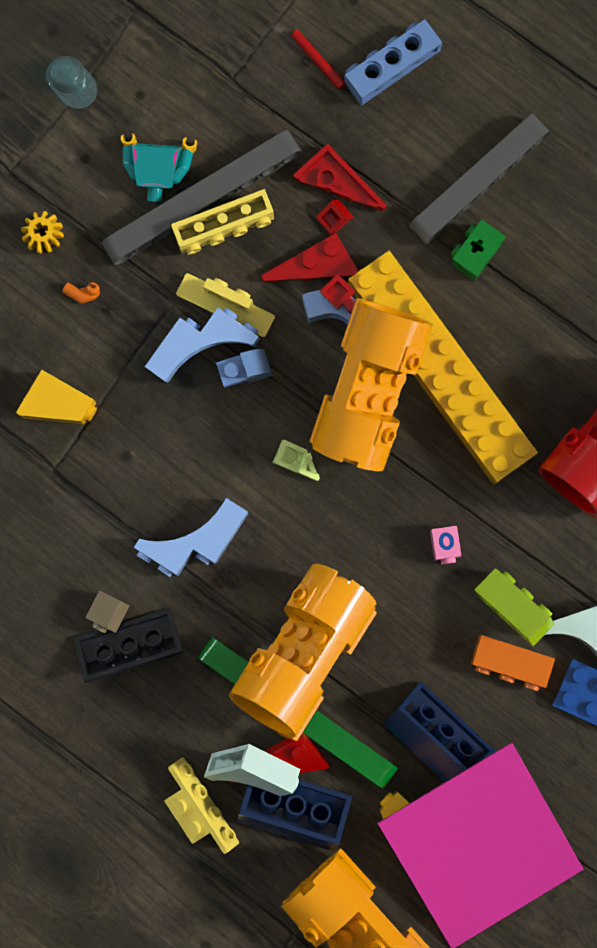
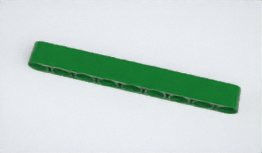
M214 637L209 640L198 656L201 661L234 684H236L249 663ZM317 710L303 731L308 737L382 789L386 787L398 769L391 762Z

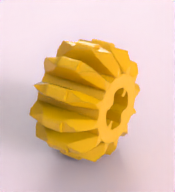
M43 211L41 217L38 216L37 212H34V220L25 218L28 226L21 227V231L25 233L22 240L24 243H28L27 247L30 250L36 248L38 254H42L44 248H46L48 253H51L52 248L50 246L53 244L59 247L60 243L57 239L64 237V234L59 231L63 228L61 222H56L57 217L55 215H51L48 218L47 211ZM44 228L46 235L41 237L39 230Z

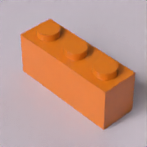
M479 635L470 665L476 666V672L490 675L492 671L500 674L499 679L514 683L515 679L525 682L523 687L538 691L539 687H547L555 658Z

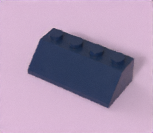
M421 681L383 722V725L444 782L496 752Z
M299 780L293 794L283 796L248 785L237 822L336 852L341 840L352 796Z

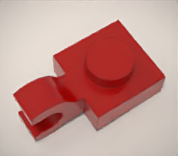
M337 274L320 290V294L337 311L344 306L351 315L356 302L352 299L355 295V290Z

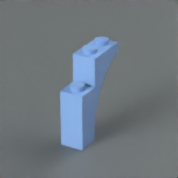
M217 308L201 332L198 331L200 325L189 317L186 321L179 318L145 367L165 382H169L188 359L202 350L227 343H240L255 347L261 338L256 335L258 330L246 322L243 326L236 321L238 315L231 310L225 308L222 311Z
M226 498L216 514L193 533L169 541L157 542L139 539L134 548L139 551L137 553L138 557L148 563L154 560L160 564L158 569L169 577L173 573L179 576L194 551L198 553L196 558L209 565L210 562L216 564L244 522L248 511Z

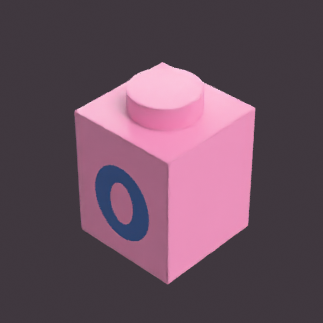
M457 526L431 529L430 535L434 561L440 560L441 565L456 563V558L461 557Z

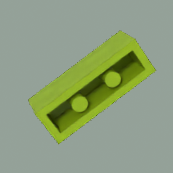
M495 568L475 589V592L497 615L530 645L534 646L554 626L550 617L552 613L543 604L536 605L532 601L534 597L524 587L521 590L514 585L516 581L506 571L502 574Z

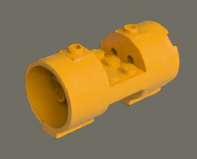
M356 299L341 344L343 350L347 352V356L334 395L325 394L310 438V442L313 445L312 448L315 451L339 462L345 461L355 464L358 468L371 471L384 470L400 421L393 416V413L398 405V398L406 381V374L416 375L421 364V359L433 326L432 323L373 301Z
M313 564L298 587L293 591L291 598L284 607V611L289 619L281 627V632L274 643L269 646L267 651L260 648L257 649L229 693L230 699L249 716L276 731L279 735L294 741L299 739L324 697L321 696L323 693L321 684L341 652L349 655L352 654L377 613L375 611L376 601L362 586L354 580L348 581L344 577L337 575V570L321 564Z
M341 848L299 884L280 906L296 923L305 939L315 947L327 941L330 948H430L412 927L400 933L371 901L370 898L376 887Z

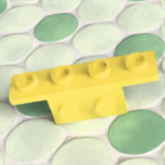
M188 273L184 276L176 292L178 297L213 314L217 308L222 311L228 308L238 315L236 321L243 326L246 322L258 330L256 335L263 338L266 337L275 316L253 305L250 294L241 289L234 291L227 288L228 284L218 278H215L214 281L207 278L205 282Z
M183 757L170 765L168 769L181 790L167 798L165 803L192 844L210 833L224 854L228 853L239 844V841L234 831L223 818L219 808L215 806L207 794L206 788L200 783L192 767Z

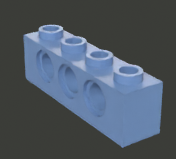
M426 20L419 24L414 22L406 29V33L400 37L397 35L392 37L383 49L372 51L367 55L364 62L359 65L355 63L346 70L344 82L362 106L440 52L442 41ZM409 43H413L418 48L414 51H410L405 46ZM388 57H394L398 62L391 65L385 60ZM375 71L378 76L376 78H368L365 73Z

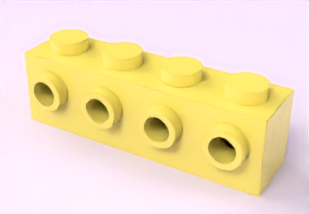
M263 189L173 223L171 226L181 253L187 252L190 255L199 252L202 246L208 244L211 246L218 245L225 241L224 238L234 235V237L242 236L248 232L247 229L255 226L257 228L268 226L271 224V220H274V211L267 193Z

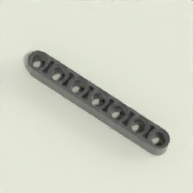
M534 113L529 115L419 214L409 227L425 244L431 242L544 140L550 133V130Z

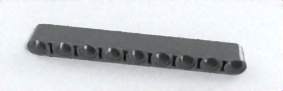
M289 130L283 131L111 234L101 244L113 264L119 265L173 233L171 224L213 209L291 162L302 151Z

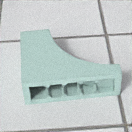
M597 606L554 620V626L545 634H560L575 638L585 644L597 657Z
M250 744L212 753L204 777L211 781L225 780L248 784L278 796L293 794V791L297 788L300 769Z

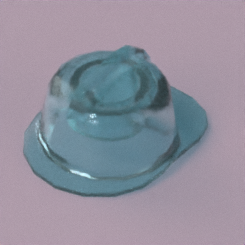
M69 56L58 57L47 67L46 81L63 103L75 109L85 108L92 104L97 95V84L92 75L78 60Z

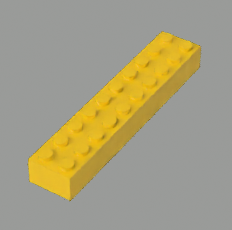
M387 251L348 279V284L355 290L357 298L373 301L409 313L433 324L421 364L414 377L493 485L538 453L390 251Z

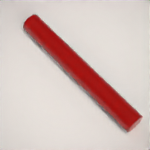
M298 29L295 30L291 37L338 90L342 89L346 85L343 79Z

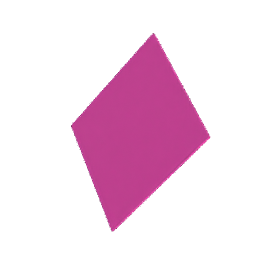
M512 742L378 822L382 832L451 948L459 946L584 870Z

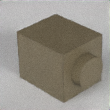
M99 590L85 618L93 621L92 627L103 633H106L107 629L116 633L129 605Z

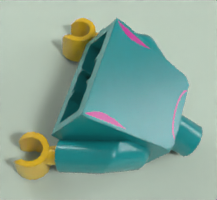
M133 133L132 140L126 142L124 134L121 135L123 166L132 180L136 181L137 186L148 187L147 201L161 202L162 188H172L174 184L179 183L189 170L193 153L197 149V140L195 139L193 146H187V137H185L182 146L137 143Z

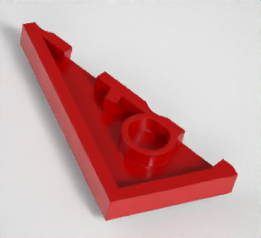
M329 144L324 146L293 175V178L298 182L383 212L387 208V205Z
M335 233L261 275L263 282L270 281L272 283L284 280L306 281L318 280L319 278L333 279L337 274L340 277H350L359 271Z
M302 732L297 741L286 738L264 751L299 768V773L329 768L328 760L304 732Z

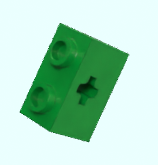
M482 219L478 225L474 223L465 234L468 237L463 245L458 243L450 254L453 257L450 265L474 282L506 238V236ZM477 245L481 247L476 253L472 252V248H475Z

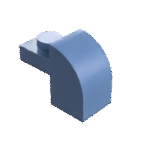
M264 349L242 352L239 356L216 363L224 388L245 381L252 383L272 376Z

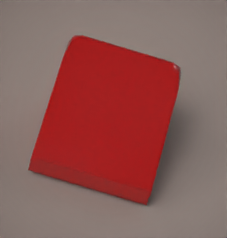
M339 199L332 200L316 216V219L330 235L335 234L353 218V215Z

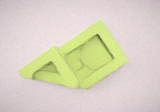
M282 440L273 463L312 480L319 481L320 479L312 462L311 453L289 441Z

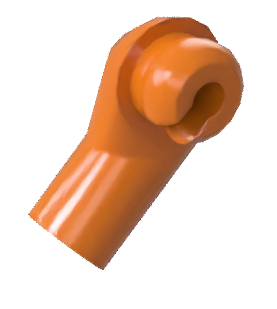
M68 282L64 286L62 293L83 304L98 298L100 287L98 284L91 282L88 286L79 289Z

